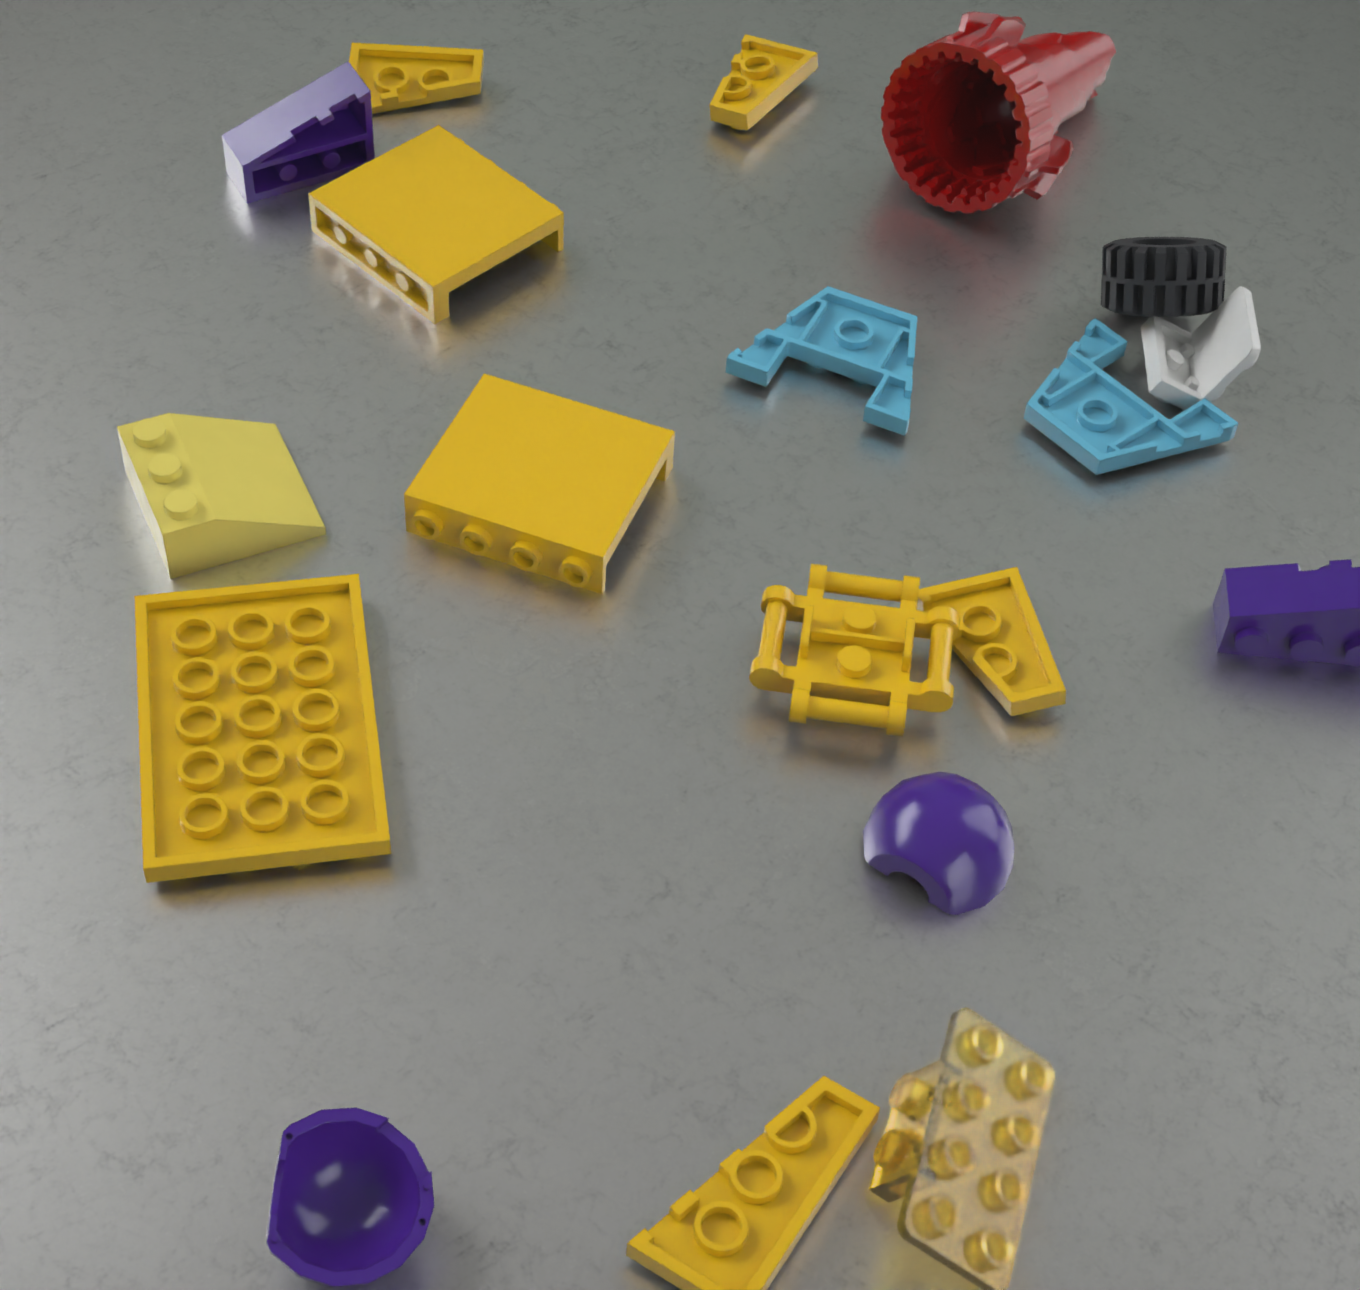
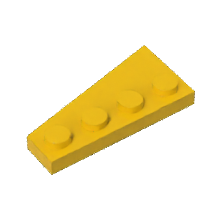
M823 1075L764 1126V1132L742 1151L738 1148L721 1162L718 1172L694 1192L690 1189L669 1207V1213L650 1230L647 1231L644 1228L627 1243L626 1256L681 1290H767L877 1122L880 1107Z

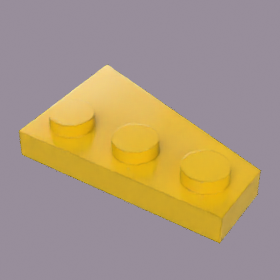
M745 34L741 41L742 50L740 54H735L731 61L729 76L722 78L709 104L711 121L729 125L733 129L748 131L818 69L817 52Z
M351 43L349 63L371 91L372 114L481 94L484 67L483 49Z
M1017 567L919 589L917 610L929 612L935 607L947 606L959 613V633L953 638L952 650L1010 716L1066 704L1065 686Z

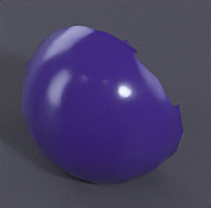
M935 772L902 780L882 796L873 808L863 830L864 857L871 867H874L886 876L891 872L897 871L915 878L927 891L928 902L949 915H959L986 906L1004 890L1014 866L1013 830L1006 811L988 791L977 783L958 774Z
M357 1107L324 1109L290 1124L283 1131L271 1195L266 1245L269 1252L295 1276L327 1287L368 1284L401 1267L424 1240L435 1206L432 1171H428L415 1144L389 1123V1118Z

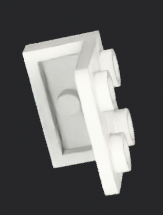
M1242 286L1236 288L1193 333L1160 317H1149L1141 326L1149 393L1159 401L1171 403L1183 410L1188 409L1204 398L1209 402L1217 400L1223 394L1225 388L1237 376L1254 365L1261 350L1252 293Z

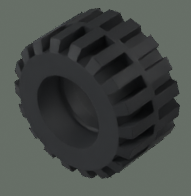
M1136 237L1112 241L1102 247L1101 305L1115 313L1148 317L1195 316L1214 312L1224 301L1227 246L1215 240L1193 237Z

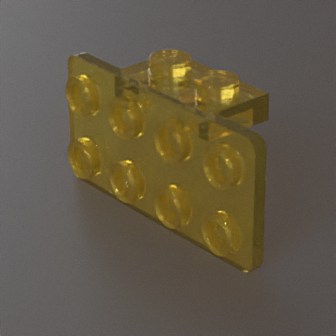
M964 1007L953 1012L950 1017L940 1059L912 1073H906L899 1078L892 1088L889 1096L891 1109L886 1128L874 1151L873 1158L876 1164L869 1191L888 1203L903 1198L897 1220V1229L904 1240L982 1290H1007L1010 1284L1046 1121L1055 1072L1048 1061L972 1009Z

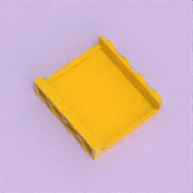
M440 125L308 193L312 232L433 324H437L450 316L449 292L539 240L557 252L562 251L564 246L563 211Z
M484 373L404 493L406 531L419 535L424 539L435 540L466 550L474 555L488 557L516 566L524 571H531L565 582L573 587H581L603 594L606 584L607 563L654 480L666 481L673 469L675 431Z

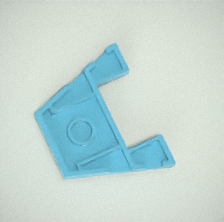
M827 286L789 312L786 322L775 330L766 328L754 336V344L746 350L741 351L737 348L732 351L726 360L725 373L767 387L784 359L789 356L806 362L814 368H823L852 378L857 383L877 387L865 405L863 421L905 436L908 431L911 412L910 402L918 316Z
M1096 318L1091 320L1086 326L1084 335L1079 342L1075 341L1068 349L1066 359L1059 368H1054L1027 402L1024 419L1095 475L1229 441L1234 438L1239 424L1205 398L1172 419H1167L1102 370L1124 356L1128 341Z

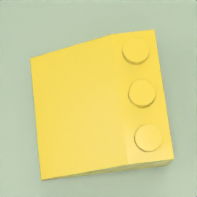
M166 413L117 426L125 472L170 579L326 535V527L276 424Z

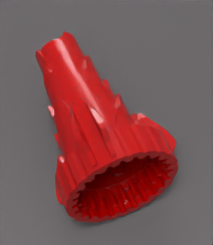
M975 11L962 14L958 32L944 36L906 56L901 61V66L893 71L890 76V83L885 87L883 94L884 105L881 107V120L883 121L881 130L884 143L897 173L902 180L909 184V188L916 195L924 197L926 202L935 207L940 206L945 211L953 213L961 211L964 214L975 213L978 210L985 211L1010 197L1015 198L1022 193L1038 200L1049 191L1074 151L1072 141L1056 136L1059 133L1057 130L1059 125L1083 111L1086 107V102L1098 95L1095 89L1105 82L1111 59L1116 54V49L1110 36L1099 32L1087 31L1067 34L1044 33L1020 40L1026 26L1021 17H1003L994 13Z

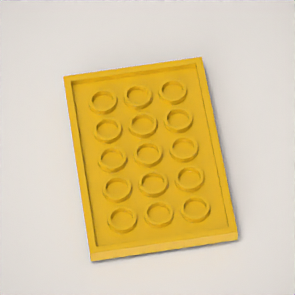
M359 574L134 596L143 871L146 883L391 854Z

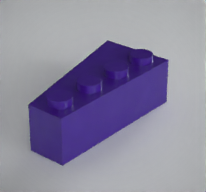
M1351 559L1329 561V565H1325L1317 570L1302 571L1298 563L1225 568L1213 602L1217 653L1360 667V567H1352Z

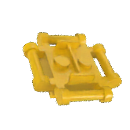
M811 563L807 596L796 595L791 589L782 585H772L764 590L761 600V611L765 614L758 657L751 663L749 680L758 689L792 694L789 722L806 724V719L808 718L886 729V735L903 737L907 709L941 713L952 707L954 686L949 682L952 643L953 638L959 633L960 615L956 610L947 606H938L929 612L917 610L920 577L904 575L903 580L832 572L827 571L828 565ZM824 593L879 599L900 602V607L834 600L823 597ZM786 621L803 623L796 666L784 665L780 660ZM914 637L930 639L927 679L922 683L909 681Z

